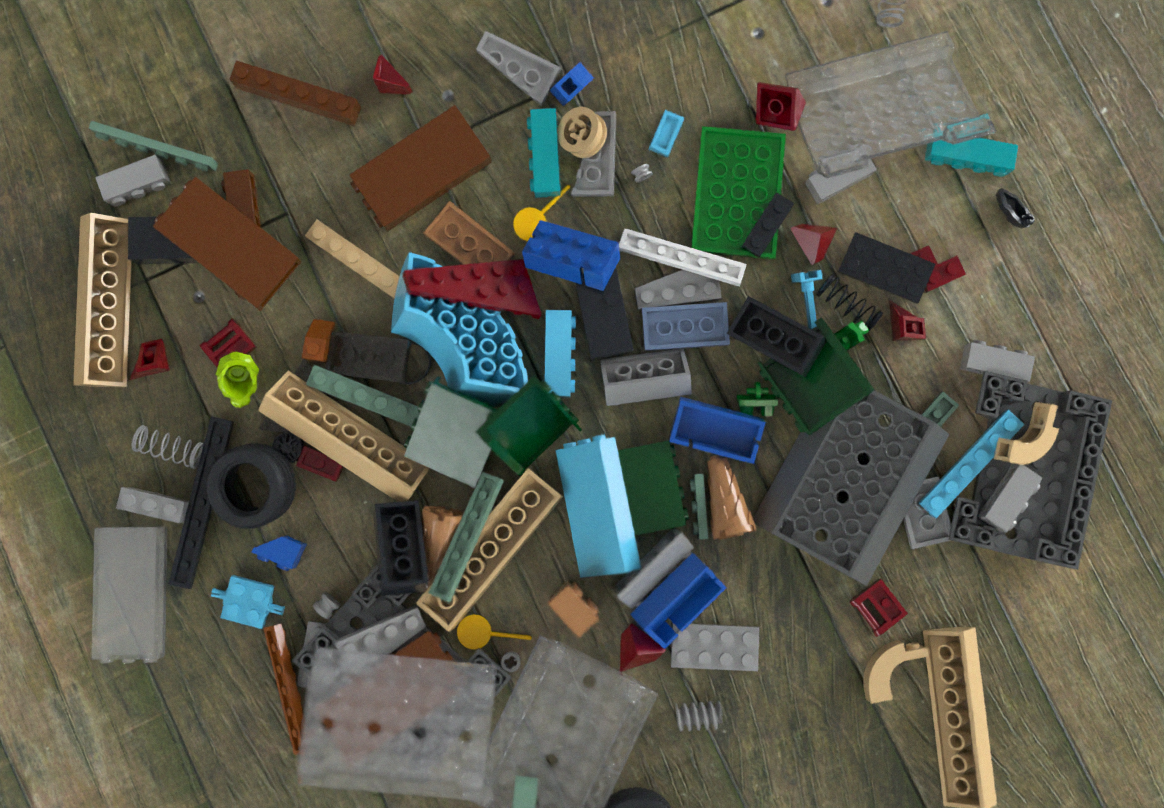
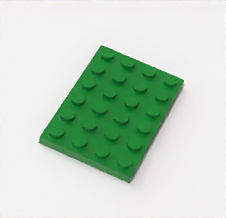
M702 126L691 248L710 254L758 258L741 246L776 192L781 195L786 134ZM778 230L760 258H776Z

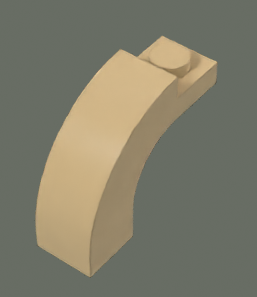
M1035 402L1030 425L1026 433L1017 440L998 438L994 459L1016 464H1028L1044 456L1053 445L1059 431L1058 428L1053 427L1057 406Z
M898 640L887 643L879 648L870 658L864 672L863 686L866 700L871 704L893 700L890 688L892 671L901 662L929 657L927 648L919 645L918 642L908 643L904 647V643Z

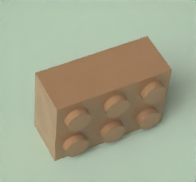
M568 580L550 597L548 605L579 638L599 619L597 604L590 597L586 599L583 596L584 590L576 581L571 583Z

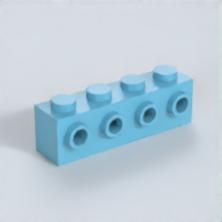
M546 310L545 381L560 398H571V393H575V380H571V371H575V359H571V350H575L576 337H571L572 329H576V316H572V310Z

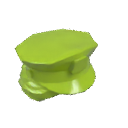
M232 352L220 359L216 371L218 387L223 396L230 398L231 404L237 408L248 405L251 401L250 397L257 390L259 368L252 357L247 354Z

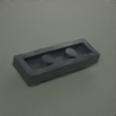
M776 192L741 247L760 258L794 203Z

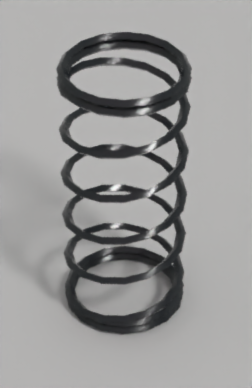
M832 274L818 290L816 296L820 297L829 285L837 279L825 303L846 286L834 310L855 294L843 316L848 315L859 303L864 301L853 323H856L867 311L874 307L872 314L865 323L870 331L880 320L883 312L880 310L873 316L876 309L874 305L861 314L866 305V298L860 300L851 308L857 297V291L852 292L841 302L848 289V284L843 285L831 296L839 282V277Z

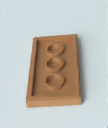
M450 201L423 232L427 238L461 265L511 260L515 255L511 249Z

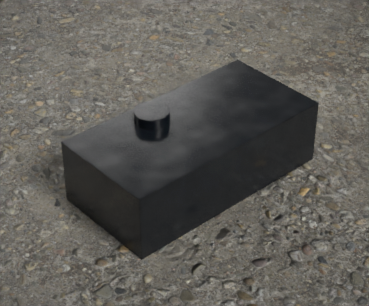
M128 217V260L136 264L198 263L153 227L156 217Z
M615 268L604 291L586 286L584 273H582L583 283H575L591 361L633 353L617 269Z
M750 296L747 297L727 332L732 338L805 378L827 342L823 335Z
M419 500L375 504L373 518L381 596L426 592L429 582Z

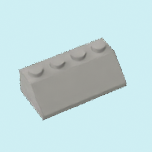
M684 348L600 360L607 406L692 394L691 374Z

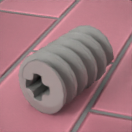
M708 701L706 708L703 702H699L698 708H696L694 702H691L689 709L685 703L681 704L680 709L676 704V718L680 732L683 731L684 725L691 731L694 724L698 731H700L702 724H704L706 730H709L710 724H713L715 730H717L719 723L722 724L720 701L716 702L715 707L711 701Z

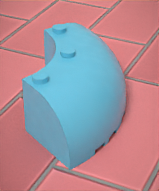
M409 252L397 284L391 333L406 337L429 352L443 371L449 388L491 407H501L528 382L526 368H524L522 361L523 354L516 344V336L509 323L506 324L500 315L501 311L468 306L467 303L459 301L456 303L448 302V299L438 297L432 299L408 294L402 276L404 270L442 267L436 264L435 260Z

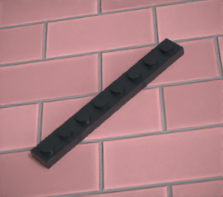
M212 416L210 418L169 585L192 589L212 511L206 489L207 475H209L210 467L217 457L227 451L234 421Z

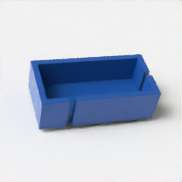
M542 220L539 221L532 233L533 238L530 237L522 251L525 268L578 284L583 283L581 269L583 268L585 285L604 291L620 260L619 242Z
M680 397L669 435V442L688 447L689 439H692V448L754 464L759 447L757 441L761 440L766 422L761 417Z
M692 553L630 615L656 642L666 649L679 635L665 620L669 618L683 632L726 589V586Z

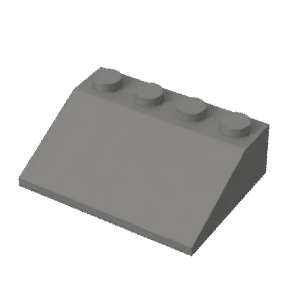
M672 528L640 560L641 569L628 572L613 587L616 596L631 609L635 606L638 607L646 599L645 596L650 591L653 592L661 584L660 581L666 575L668 577L677 569L676 565L681 560L684 561L692 554L691 550L694 547L680 531Z

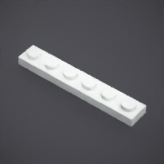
M624 229L619 243V251L739 287L747 265L629 229Z

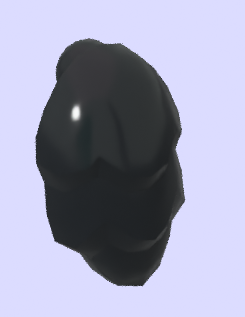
M1003 188L996 192L999 208L1009 223L1021 229L1027 228L1034 223V216L1030 214L1028 208L1016 195Z

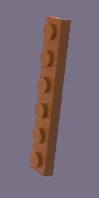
M281 623L270 625L263 629L294 755H306L313 752L311 747L312 739L306 727L307 719L302 710L301 695L297 690L295 682L296 674L292 670L291 654L287 649L285 641L286 633Z

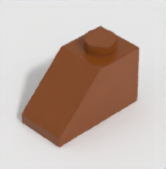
M313 319L305 336L302 352L303 359L329 364L335 322Z

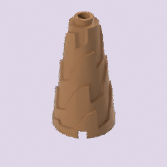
M721 455L711 456L710 461L707 462L709 474L707 479L711 498L712 520L710 522L713 539L721 540L744 535V532H755L756 527L751 511H748L735 473H732L727 457Z
M425 506L422 509V533L429 582L427 589L431 586L462 519L463 511L454 508L445 510L443 506Z

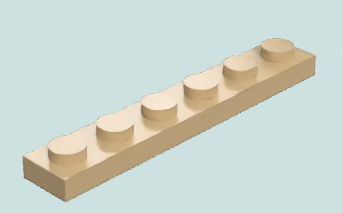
M319 220L314 222L305 235L307 239L395 299L399 280L397 274Z

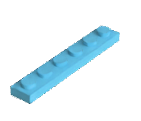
M1005 410L918 503L933 518H937L994 458L998 438L1010 440L1025 424L1010 410Z

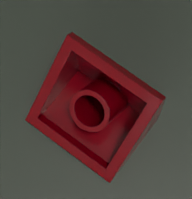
M758 82L756 124L795 131L806 104L799 89Z

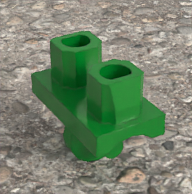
M863 321L855 325L851 322L834 334L846 351L865 340L863 335L869 329Z
M755 382L754 388H746V394L736 395L740 412L753 415V406H761V416H773L774 408L778 406V399H776L774 394H768V388H761L760 382Z

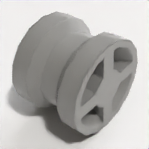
M327 592L321 595L320 601H316L313 604V608L326 619H330L332 612L341 606L337 599Z

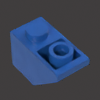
M579 62L549 91L564 106L593 77Z
M283 536L253 548L252 553L257 554V559L264 562L273 561L277 563L276 567L288 571L289 569L297 568L307 544L292 537Z

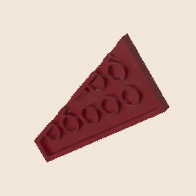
M524 259L404 270L402 274L407 293L432 299L438 297L448 299V302L453 303L459 301L467 303L468 306L499 312L500 310L511 311L515 315L521 316L526 314L536 319L542 316L527 268H525Z

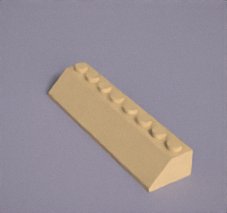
M88 213L80 217L73 384L75 386L127 387L131 261L128 260V219L96 213Z
M287 371L266 393L258 410L259 412L397 502L408 501L430 469L404 457L407 448H404L403 445L319 390L306 385L307 382L290 371Z
M528 468L488 516L451 602L449 603L429 594L430 586L416 604L448 632L454 630L563 496Z
M951 627L924 630V644L929 656L926 657L943 805L956 808H992L997 804L976 629L975 627Z

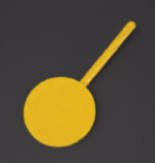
M567 185L560 191L561 196L570 189V185ZM555 196L541 211L531 207L520 210L513 222L514 231L518 237L525 241H528L530 237L533 238L532 233L539 221H546L544 213L561 196Z
M476 614L463 618L457 628V637L460 643L468 649L484 647L491 636L532 639L530 635L491 632L489 622L483 616Z

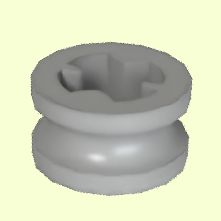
M648 164L641 165L631 172L633 176H636V183L644 181L653 175L652 171L648 170Z
M514 651L506 652L501 659V666L507 672H515L521 664L520 656ZM513 656L515 657L514 661L517 660V665L513 664L512 667H508L505 659Z

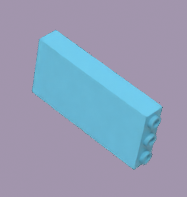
M605 435L592 437L593 442H591L590 438L578 441V445H576V442L563 444V449L555 450L580 578L626 573L641 569L615 437L606 439Z

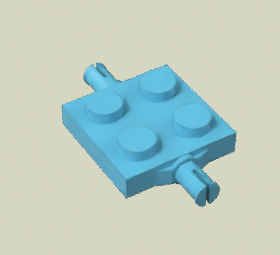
M236 575L230 577L226 591L213 588L211 597L223 599V609L220 618L260 629L265 627L266 619L270 612L282 616L283 610H285L284 606L273 604L272 595L275 586Z

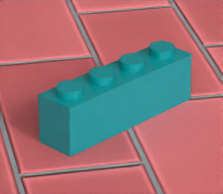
M556 108L530 109L531 117H527V128L531 130L532 137H528V149L532 150L533 158H529V170L533 171L534 179H530V191H534L536 198L561 196Z
M934 130L928 136L925 160L931 161V164L934 165L948 164L952 165V168L955 169L970 168L973 172L984 173L986 171L992 172L994 176L1003 177L1015 170L1019 145Z

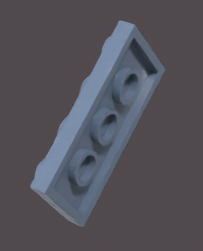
M727 302L642 308L644 351L730 345L729 335L727 334L729 330Z

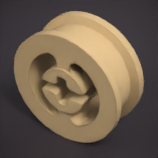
M576 107L568 111L561 119L557 130V138L561 147L578 158H588L595 155L602 148L607 137V127L604 120L587 107Z

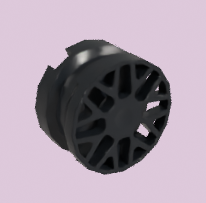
M282 433L272 443L273 449L275 448L277 451H280L281 455L288 459V463L297 462L304 446H306L303 440L293 433Z

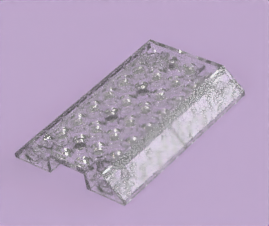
M540 635L462 797L484 808H512L516 776L538 778L536 795L538 803L535 804V808H604L658 693L639 680L560 641ZM587 675H592L596 680L595 684L591 687L583 683V679ZM567 715H574L577 721L573 726L565 724L564 718ZM550 754L555 755L558 760L552 766L545 762L546 756Z
M316 648L310 673L298 763V785L479 801L484 780L494 700L496 666ZM324 718H331L334 721V727L325 729L321 721ZM372 722H377L381 730L375 734L371 733L368 730V725ZM416 727H424L427 734L422 738L416 737L413 732ZM463 731L471 732V740L468 742L461 741L459 738L460 733Z

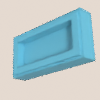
M665 110L649 150L668 157L684 117Z

